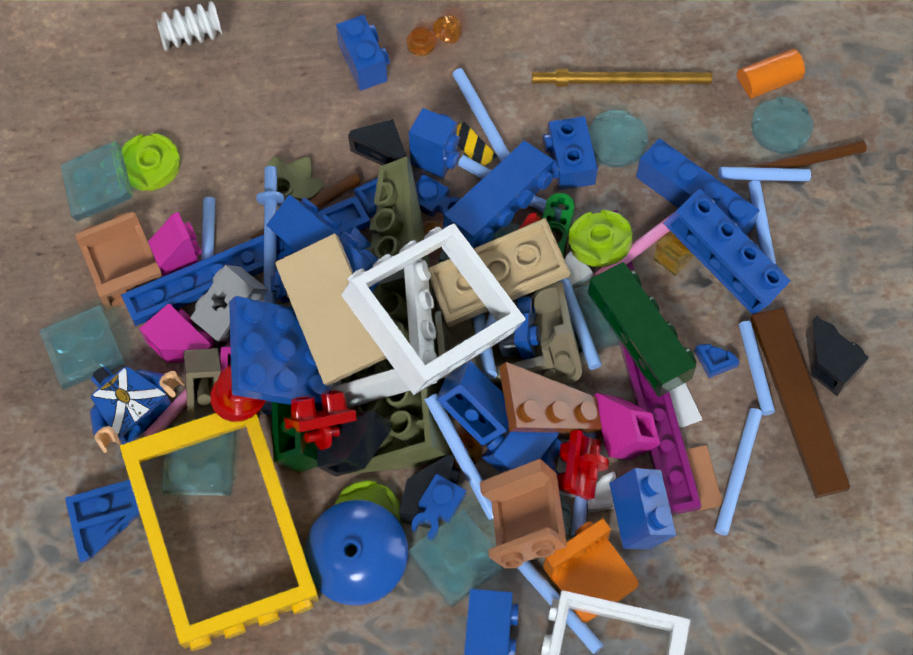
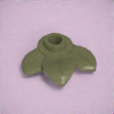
M274 156L266 165L277 168V192L281 190L287 191L283 194L285 200L289 194L297 200H302L304 197L309 200L318 195L324 186L322 180L312 178V164L309 157L298 159L286 165L284 161Z

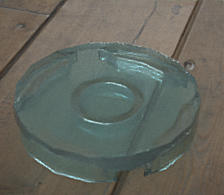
M776 97L775 100L762 102L755 110L751 123L752 133L757 142L767 150L779 154L793 153L802 149L810 140L814 127L813 118L811 121L809 110L806 106L795 99L787 97Z
M610 110L599 114L588 128L595 159L601 164L610 167H626L637 162L644 154L648 142L647 129L639 118L636 117L635 119L629 116L630 113L623 110Z

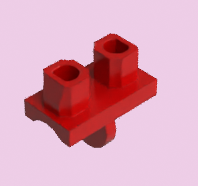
M332 390L321 393L323 410L315 411L314 397L302 396L292 398V416L284 418L285 428H295L297 432L312 430L304 434L305 441L307 443L315 441L320 450L330 448L332 437L339 436L340 430L338 426H329L356 421V412L347 408L343 391Z
M580 430L570 432V440L560 445L559 455L561 460L567 463L566 472L557 475L560 491L566 494L577 495L585 500L594 499L598 471H605L609 468V459L600 455L601 441L585 436Z

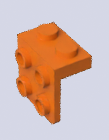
M603 518L595 524L589 521L575 531L576 536L566 542L567 547L554 551L552 555L545 557L543 569L560 592L563 590L618 603L638 588L639 581L608 540L611 528ZM574 610L584 623H588L599 616Z

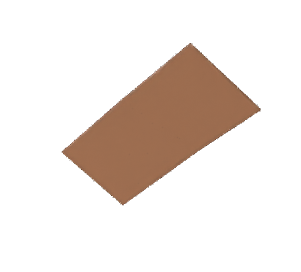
M707 445L686 449L701 502L700 510L722 506L723 500Z

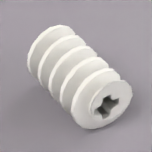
M212 1L208 3V11H205L201 4H197L196 14H193L187 6L185 7L184 16H181L179 11L174 9L173 19H170L166 12H162L161 21L158 22L157 20L165 51L169 50L170 41L177 48H180L182 38L190 46L193 44V36H196L199 42L203 43L205 33L212 40L216 39L217 30L222 35L216 8Z

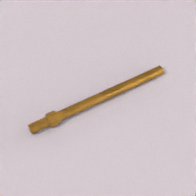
M556 69L555 72H532L531 82L532 84H555V87H568V84H712V72H568V69Z

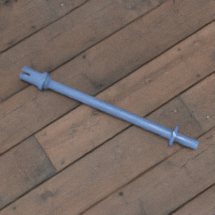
M266 166L264 168V192L256 196L257 203L264 205V286L269 289L264 296V302L277 304L276 292H271V276H274V271L277 268L275 264L277 262V235L266 225L276 213L277 206L283 204L285 198L282 193L277 192V168L275 166ZM267 401L259 413L272 415V402Z

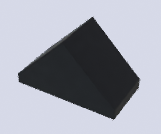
M393 119L354 129L348 134L351 152L382 166L406 157Z

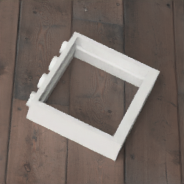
M454 223L443 230L440 226L434 228L419 243L415 240L410 241L399 250V254L393 257L390 254L383 256L368 271H365L363 268L359 269L348 278L349 284L341 294L413 395L510 336L526 320ZM442 247L497 322L425 365L369 287Z
M419 259L381 280L378 285L405 277L409 342L426 365L437 358L434 352L433 340L436 338V329L431 315V309L434 306L433 297L429 291L431 273L428 271L426 261ZM395 369L342 385L341 380L330 384V391L338 390L344 392L347 408L410 391Z
M563 590L561 591L560 600L552 599L548 620L555 621L552 635L545 634L541 655H560L569 609L670 631L666 655H684L690 619Z

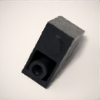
M818 316L812 320L806 332L811 376L834 395L838 396L863 369L869 357L858 344L849 342L839 334L836 327L830 322L823 321Z
M367 411L360 413L356 417V421L329 426H338L340 435L332 437L330 448L320 450L317 447V467L335 477L365 469L391 432L392 423L376 412Z
M446 455L407 479L399 510L400 523L411 525L416 515L425 512L424 509L419 507V501L436 474L457 485L460 469L455 468V456ZM442 519L438 522L439 530H441ZM422 523L420 525V527L431 529V526L428 523Z

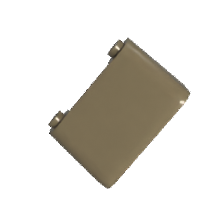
M562 281L538 289L533 296L536 310L534 325L539 326L541 343L536 345L535 358L522 360L521 356L503 357L499 342L492 346L497 376L490 381L502 393L503 388L499 366L505 362L564 385L572 384L581 377L582 365ZM442 311L435 312L439 356L475 335L474 324L471 318L449 327ZM479 354L469 361L483 373Z

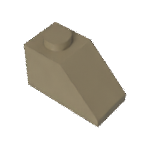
M218 348L184 350L188 422L215 413L210 402L211 390L221 373Z

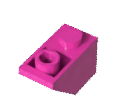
M179 212L172 214L148 241L163 277L197 263V256L202 254L190 221L183 223Z
M167 304L139 328L145 342L166 363H184V350L212 349L215 345L214 340L204 330L198 332L192 326L194 324L193 320L190 319V316L183 309L177 312L170 304Z
M602 393L593 395L597 398L604 445L609 457L633 460L660 445L651 412L619 396Z

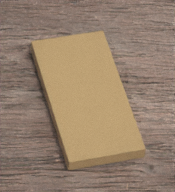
M546 218L474 248V251L512 301L571 276ZM451 259L428 268V271L431 273L430 282L449 327L489 311Z
M330 235L275 262L324 385L328 386L386 359V356L341 296L349 284L348 278L353 274V270L338 235Z

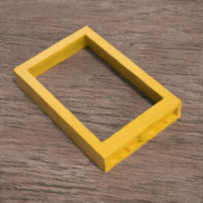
M214 413L119 445L178 641L183 648L190 647L191 651L205 648L212 644L211 639L221 635H225L226 639L239 636L246 632V626L259 622V626L272 624L280 620L279 615L292 610L293 614H299L314 607L313 602L319 601L257 414L243 422H230ZM247 427L299 587L190 625L140 463Z

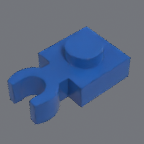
M424 174L415 184L420 211L432 218L437 211L442 213L444 218V214L460 200L458 197L449 198V188Z
M532 297L518 298V309L526 320L515 331L514 343L522 360L535 358L536 345L541 343L539 326L534 325L536 310L535 306H532Z
M436 474L419 501V507L424 509L425 512L419 513L414 517L411 524L412 531L416 532L422 523H428L431 529L427 534V539L430 541L435 539L439 530V520L442 519L450 523L466 496V490Z

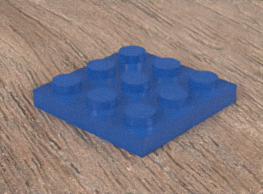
M234 296L229 301L232 395L291 405L292 398L310 396L314 397L315 409L323 410L321 393L330 391V385H324L294 309L292 307Z

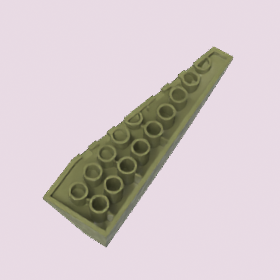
M406 156L380 166L374 204L377 205L376 215L374 219H371L370 231L373 233L371 247L366 248L379 259L387 254L393 257L399 254V250L410 241L415 240L419 243L425 237L410 159ZM426 255L421 259L426 261L427 266L429 268V256ZM405 277L378 285L372 293L409 342ZM429 279V291L434 301L431 315L436 329L435 312H437L434 289ZM436 331V338L433 339V340H434V352L436 353L437 358H438V357H439V352H438V341H437V331ZM386 358L345 377V383L393 370L394 367ZM444 377L415 395L411 391H406L348 408L355 410L356 417L362 412L371 411L378 413V415L392 423L391 432L367 467L348 474L424 467L435 463L446 455H451V449L424 400L434 393L439 394L444 383Z

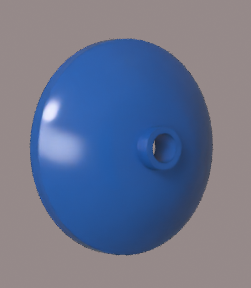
M350 500L332 506L315 521L307 536L305 559L314 585L326 597L345 605H367L387 596L400 582L408 563V541L400 522L387 509L365 500ZM351 544L357 546V553L353 557H349L346 553L347 547Z

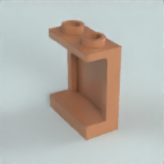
M135 212L119 214L110 221L97 226H89L82 232L75 234V238L96 285L95 288L106 311L125 304L121 294L163 277Z
M541 459L480 482L481 494L492 502L496 547L488 549L489 558L505 569L517 568L523 562L537 557H548L554 551L567 547L557 473Z

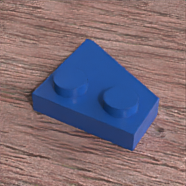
M130 480L65 498L81 563L88 562L140 516Z

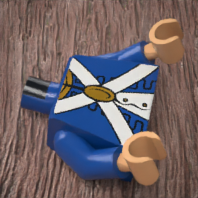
M104 366L93 373L91 381L98 389L91 395L95 405L90 411L94 438L103 453L108 452L106 447L112 442L122 445L134 441L169 407L171 402L165 392L171 398H174L176 396V393L173 391L174 388L178 385L184 386L186 384L175 371L162 374L143 369L134 371L126 366L113 375Z

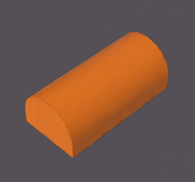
M790 49L738 69L736 77L751 99L803 79L805 65L800 53L796 49Z

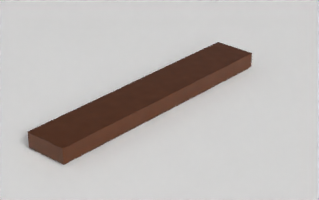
M784 308L752 314L751 322L815 498L848 491L850 489L849 481Z

